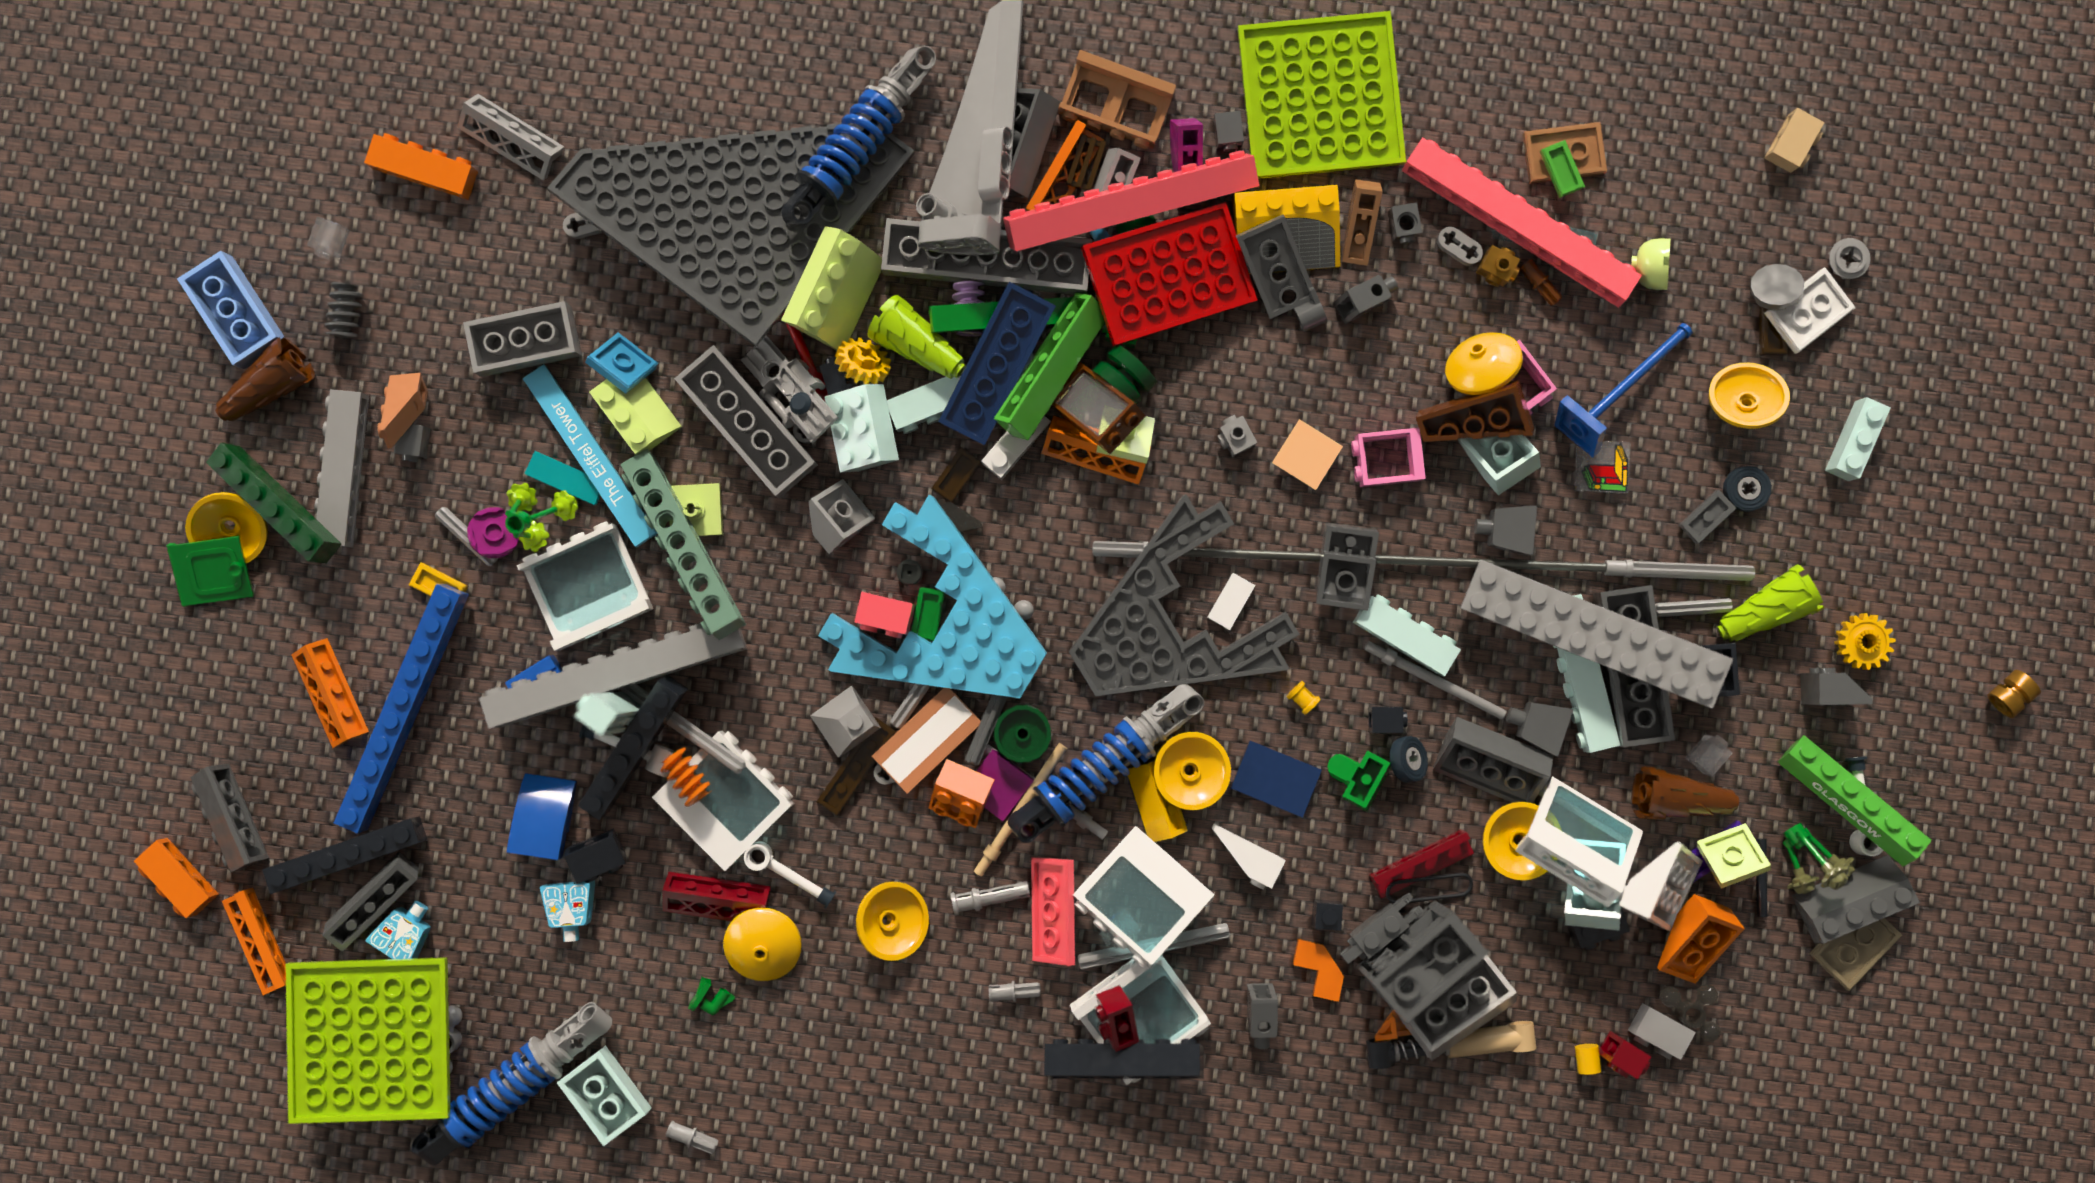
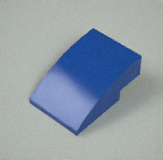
M525 773L513 815L507 853L554 860L563 858L566 834L570 829L577 781Z

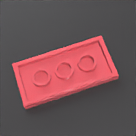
M1031 857L1032 961L1064 966L1075 965L1074 860Z

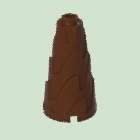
M280 337L277 338L241 374L242 377L216 403L217 408L215 411L223 421L229 420L233 422L260 407L267 406L281 396L293 392L315 377L311 363L304 366L303 360L307 357L288 339L284 337L282 339Z
M1654 767L1640 768L1644 773H1636L1633 782L1632 804L1639 806V810L1633 811L1638 818L1666 819V817L1689 816L1712 817L1715 814H1732L1739 806V797L1735 795L1733 790L1714 786L1713 783L1692 780L1685 776L1667 773L1665 770Z

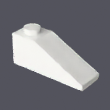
M1044 416L1029 440L1014 437L1009 432H1006L983 458L982 464L1002 480L1051 421Z
M1213 824V831L1245 874L1252 878L1250 883L1263 890L1265 886L1272 889L1285 860Z

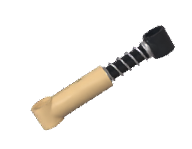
M1516 1021L1504 1026L1478 1028L1442 1054H1446L1449 1058L1506 1051H1533L1537 1049L1534 1024L1532 1021ZM1375 1038L1366 1040L1368 1063L1371 1069L1393 1067L1395 1062L1400 1061L1402 1058H1406V1060L1410 1057L1418 1059L1419 1056H1427L1428 1058V1055L1417 1041L1408 1039L1407 1042L1402 1043L1400 1040L1396 1042L1392 1041V1039L1375 1041Z

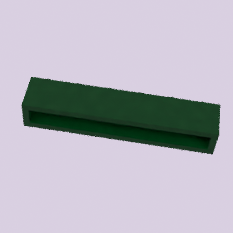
M221 442L206 461L221 478L307 561L327 564L342 543L240 446Z

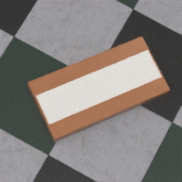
M943 688L871 757L908 794L979 726L980 720L950 688Z

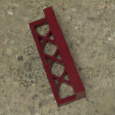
M1460 829L1369 874L1381 899L1386 897V889L1393 881L1427 877L1474 854L1468 842L1470 839L1468 833ZM1415 882L1394 885L1390 890V895Z
M668 871L662 890L663 912L732 921L740 913L749 909L767 908L770 886ZM669 898L677 899L682 904L669 903ZM696 903H704L708 907L701 908ZM721 907H730L734 911H724Z

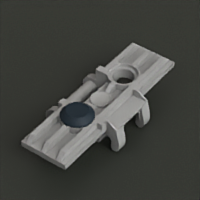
M767 335L741 359L763 387L759 397L763 401L768 402L783 420L782 424L786 428H791L796 424L805 436L814 443L838 419V416L815 391L817 388L823 390L826 387L820 379L814 378L808 372L809 366L803 360L796 358L789 361ZM778 365L779 373L771 378L769 376L770 369ZM779 390L790 401V405L787 408L775 396Z

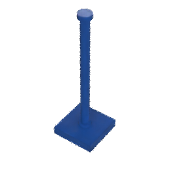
M1681 323L1677 327V331L1589 412L1567 395L1560 401L1554 426L1592 458L1596 456L1601 450L1607 427L1599 422L1597 418L1684 338H1689L1693 334L1692 329L1687 324Z

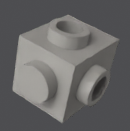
M1233 415L1221 422L1223 426L1219 428L1220 434L1217 438L1223 449L1228 448L1232 457L1257 444L1243 416L1236 418Z

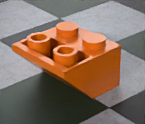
M947 759L934 785L928 809L933 810L937 815L957 820L963 826L976 828L995 779Z

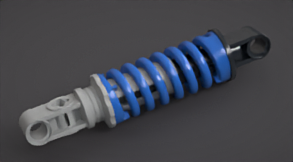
M920 46L908 50L899 63L891 69L888 76H883L879 80L877 87L867 85L864 88L865 91L860 95L858 104H854L850 108L849 114H846L842 118L841 124L834 128L833 135H829L825 139V145H821L817 149V155L809 159L808 166L803 167L796 173L795 178L800 186L781 211L782 218L787 224H806L811 221L822 205L835 207L839 198L844 193L841 184L848 186L852 183L850 174L858 175L860 173V166L858 164H867L869 161L867 154L873 155L877 152L875 144L880 145L885 142L883 133H892V124H898L903 121L905 113L902 107L910 102V94L917 89L922 79L936 62V54L931 47ZM918 53L922 56V64L918 61ZM796 206L800 209L801 212L799 219H797L794 215V209Z
M1182 684L1177 686L1163 699L1157 701L1150 709L1140 713L1141 716L1137 720L1132 721L1127 716L1123 718V721L1114 728L1115 736L1111 733H1106L1103 736L1104 744L1098 741L1093 743L1092 749L1094 753L1084 750L1081 753L1083 761L1077 758L1071 760L1070 766L1072 771L1067 767H1061L1059 770L1061 779L1051 775L1048 779L1051 789L1048 788L1049 786L1045 781L1037 787H1033L1032 789L1036 796L1009 816V828L1023 843L1034 841L1054 823L1063 828L1075 816L1070 807L1071 804H1074L1079 810H1084L1086 805L1081 798L1083 795L1091 802L1097 799L1092 788L1098 789L1101 793H1106L1108 791L1105 785L1106 782L1110 781L1113 785H1116L1119 782L1116 776L1119 772L1123 776L1130 774L1127 768L1128 765L1132 764L1135 768H1138L1141 765L1138 760L1139 757L1144 763L1151 757H1155L1156 753L1153 748L1155 744H1158L1159 741L1164 742L1167 736L1178 730L1193 716L1200 713L1204 707L1203 697L1190 685Z
M594 1002L585 1004L572 1017L565 1020L554 1031L548 1032L543 1040L535 1036L531 1037L520 1048L522 1053L514 1052L512 1054L513 1063L505 1060L501 1062L502 1072L498 1069L490 1071L491 1081L487 1078H481L478 1082L479 1088L475 1086L468 1088V1097L459 1095L456 1102L453 1100L450 1103V1117L437 1119L438 1121L420 1133L414 1139L411 1151L429 1165L435 1166L456 1148L465 1151L470 1149L476 1140L483 1137L485 1131H490L495 1127L496 1122H502L507 1114L514 1113L518 1105H523L528 1101L529 1096L537 1095L540 1087H547L555 1079L562 1077V1065L572 1061L575 1055L583 1051L598 1037L604 1035L612 1025V1018Z

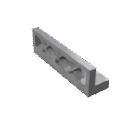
M479 94L463 104L457 128L540 179L545 180L548 178L552 161L562 155L563 145ZM469 116L476 120L479 128L475 129L467 124ZM492 129L500 138V142L493 140L488 130ZM510 143L518 145L522 155L514 153ZM533 156L544 161L542 169L534 164Z

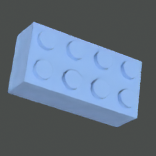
M219 251L177 278L232 365L246 369L258 359L260 354L279 337L280 339L284 337L233 256Z

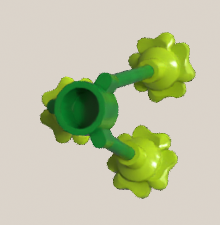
M527 483L521 485L513 484L511 489L506 492L511 509L505 512L507 516L505 526L513 534L514 538H519L525 550L531 549L533 552H537L541 547L547 545L545 539L549 537V533L545 530L543 523L537 524L534 520L552 513L560 516L563 521H567L569 518L574 519L575 512L578 509L577 501L566 490L554 493V500L551 502V508L529 516V514L522 510L531 511L533 505L538 503L535 497L536 490L529 488Z

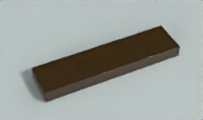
M875 717V720L881 728L852 749L816 801L836 816L840 814L876 761L871 756L897 732L877 717Z

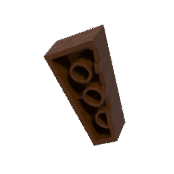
M1519 380L1509 382L1502 388L1490 393L1467 395L1421 409L1416 415V421L1423 442L1458 440L1460 438L1482 439L1483 437L1495 436L1500 438L1513 435L1533 436L1534 425Z

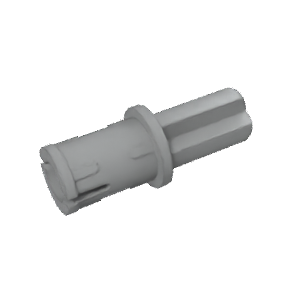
M1012 981L1010 984L989 985L990 1002L999 1000H1013V1002H1016L1017 998L1039 997L1041 995L1040 983L1016 984L1015 981Z
M671 1121L666 1132V1137L687 1144V1148L692 1146L710 1154L715 1152L718 1145L716 1138L698 1132L696 1127L691 1129L675 1123V1121Z

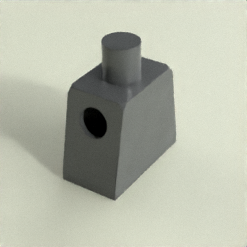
M1377 275L1347 290L1333 304L1346 325L1382 306L1392 298L1391 293L1398 290V285L1391 276L1383 280L1380 275Z
M1537 506L1490 510L1489 520H1475L1474 533L1488 535L1487 546L1522 556L1533 555Z
M1526 702L1523 711L1510 707L1506 716V722L1518 726L1516 731L1517 738L1541 751L1558 756L1573 709Z
M1273 983L1247 984V1025L1250 1037L1254 1038L1255 1048L1268 1049L1270 1047V1038L1277 1037L1278 998Z

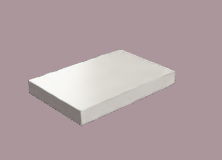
M1824 267L1805 281L1803 296L1796 305L1793 306L1792 304L1780 311L1768 310L1764 314L1792 351L1797 354L1856 307Z

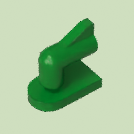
M701 977L697 992L691 1000L688 1009L694 1011L710 988L711 980L707 977L706 979ZM720 988L712 1002L706 998L703 999L700 1009L710 1015H716L723 1006L732 1002L735 996L727 990Z

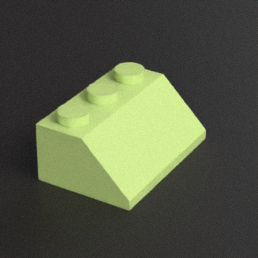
M646 378L627 394L607 379L589 392L636 455L645 449L650 451L682 427Z

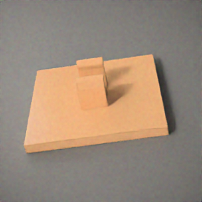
M1299 419L1272 463L1316 490L1343 446Z

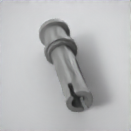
M1027 881L979 891V889L972 888L970 892L961 894L950 893L955 916L959 915V912L973 909L980 911L983 906L1030 897Z

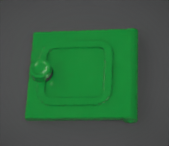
M240 536L182 544L169 543L166 545L183 607L254 596Z

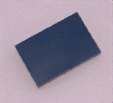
M1249 740L1230 788L1303 818L1322 770Z

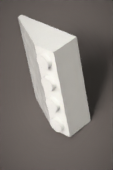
M1676 842L1629 881L1628 886L1624 885L1623 891L1619 895V900H1621L1619 905L1641 919L1671 932L1677 913L1686 900L1702 860L1684 845Z

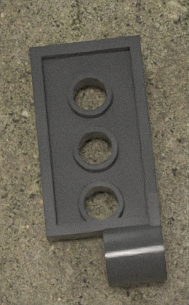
M1280 215L1236 235V239L1270 319L1294 309L1303 332L1328 322L1284 215ZM1267 243H1274L1276 245V252L1271 256L1263 254V247ZM1278 266L1285 267L1286 273L1283 278L1274 279L1272 277L1274 268ZM1289 289L1295 291V298L1291 302L1282 301L1284 291Z

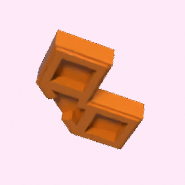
M1298 939L1292 964L1317 970L1312 995L1339 1002L1344 975L1323 944Z

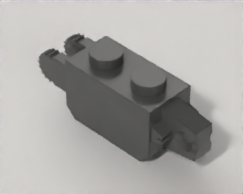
M1410 893L1402 896L1393 904H1386L1350 933L1351 937L1347 940L1350 945L1340 955L1347 963H1350L1358 956L1361 960L1365 957L1371 958L1409 928V923L1419 916L1423 909L1420 906L1414 907L1402 917L1399 910L1413 899Z

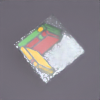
M1603 441L1600 452L1593 458L1577 445L1575 491L1628 494L1630 442Z

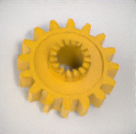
M1867 613L1859 614V618L1856 615L1850 616V622L1841 623L1843 628L1841 631H1836L1838 640L1834 641V644L1839 646L1837 654L1845 657L1844 663L1852 662V668L1859 669L1862 667L1863 670H1870L1871 666L1873 668L1881 667L1880 661H1889L1886 653L1894 652V649L1889 647V644L1896 642V639L1889 638V634L1893 632V629L1884 628L1887 623L1886 620H1879L1877 622L1878 615H1870L1868 617ZM1863 636H1865L1868 641L1867 646L1865 648L1864 646H1862L1863 643H1861V639H1863Z

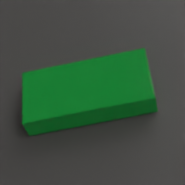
M924 587L919 588L912 632L928 641H934L938 634L945 597L944 592Z

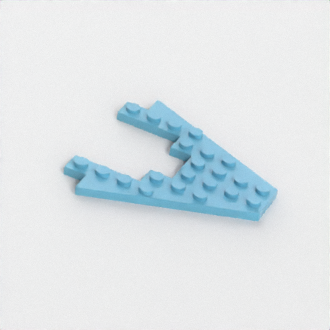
M928 495L918 514L895 502L882 525L948 564L935 587L957 601L933 643L909 631L898 652L834 613L830 614L818 636L840 650L828 670L837 673L1021 698L1047 655L1046 650L934 496Z

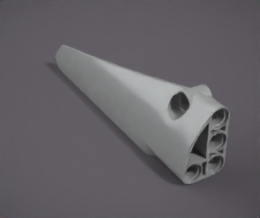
M1002 0L989 9L970 76L930 192L923 194L916 204V210L922 215L918 246L922 249L958 255L997 254L1000 251L1003 200L1008 198L1010 190L1023 13L1022 0Z

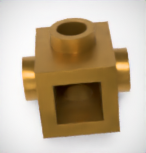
M1492 245L1486 251L1476 273L1485 277V281L1493 286H1504L1509 281L1513 282L1518 275L1520 268L1517 265L1520 259L1515 257V253L1510 249L1504 247L1499 249Z

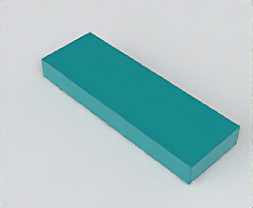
M534 451L524 474L559 490H566L568 494L595 506L597 505L601 495L586 473Z

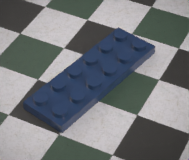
M1011 282L1007 284L938 422L983 445L986 444L997 422L994 420V417L1015 387L1055 308L1054 304Z

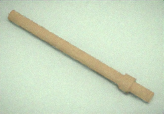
M1058 743L1013 812L1020 809L1036 796L1032 788L1037 787L1044 781L1046 782L1066 752L1067 747ZM1008 820L992 844H988L983 851L984 856L974 869L977 875L982 877L992 861H996L1001 854L1000 849L1012 833L1008 826Z

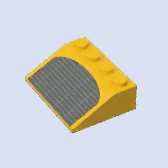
M1338 185L1234 193L1232 207L1234 228L1237 235L1280 215H1284L1306 270L1340 267ZM1267 243L1263 247V254L1265 256H1271L1276 252V245L1274 243ZM1278 266L1274 268L1272 273L1286 272V269L1283 266Z

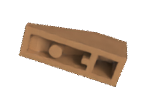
M1355 179L1342 262L1368 266L1383 192L1380 183Z

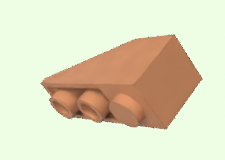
M421 373L391 375L389 377L388 386L384 389L385 404L381 406L382 420L381 423H378L379 437L384 439L387 448H392L425 409L428 390Z

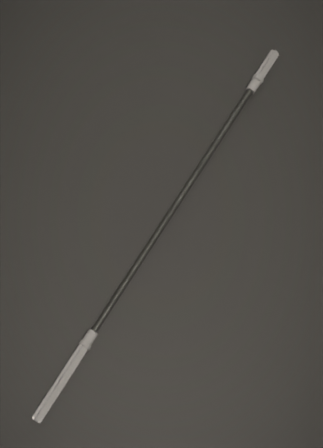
M1094 541L1092 553L1094 556L1137 558L1148 542ZM1193 548L1182 556L1320 562L1321 553ZM1375 555L1376 564L1477 567L1479 560H1483L1505 569L1604 572L1606 576H1623L1625 578L1634 576L1752 581L1755 578V568L1748 565L1642 562L1632 560H1605L1604 563Z

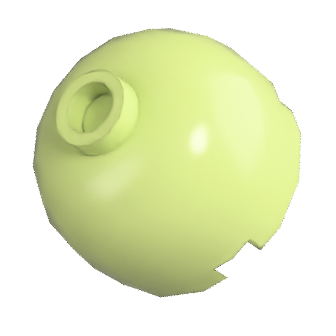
M1651 239L1643 243L1638 250L1637 256H1632L1631 266L1642 275L1639 282L1648 289L1667 290L1670 239Z

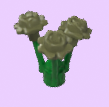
M1801 823L1783 833L1786 840L1782 843L1788 850L1795 875L1787 889H1794L1798 895L1815 890L1814 883L1819 880V877H1811V875L1805 874L1803 867L1800 868L1793 846L1797 850L1806 846L1822 865L1821 869L1825 873L1821 881L1822 888L1830 887L1831 889L1838 890L1847 883L1848 877L1855 871L1852 865L1854 861L1852 857L1839 859L1835 854H1831ZM1815 847L1827 858L1826 861H1825L1824 858L1820 855V853L1815 849Z

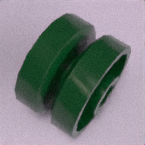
M1120 345L1114 346L1108 353V359L1112 365L1100 361L1092 370L1136 405L1142 400L1141 394L1136 388L1142 392L1149 393L1157 384L1156 378L1142 362Z
M1016 705L1007 709L998 718L994 729L995 742L999 751L1008 759L1016 762H1030L1039 758L1047 750L1051 740V726L1047 717L1038 708L1030 705ZM1022 728L1028 732L1024 739L1018 735V731Z

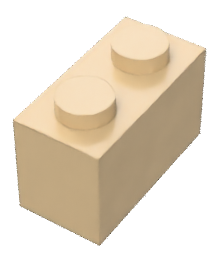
M1796 108L1788 114L1764 158L1790 173L1799 167L1803 168L1810 158L1808 151L1811 146H1815L1822 137L1823 132L1820 130L1824 122Z

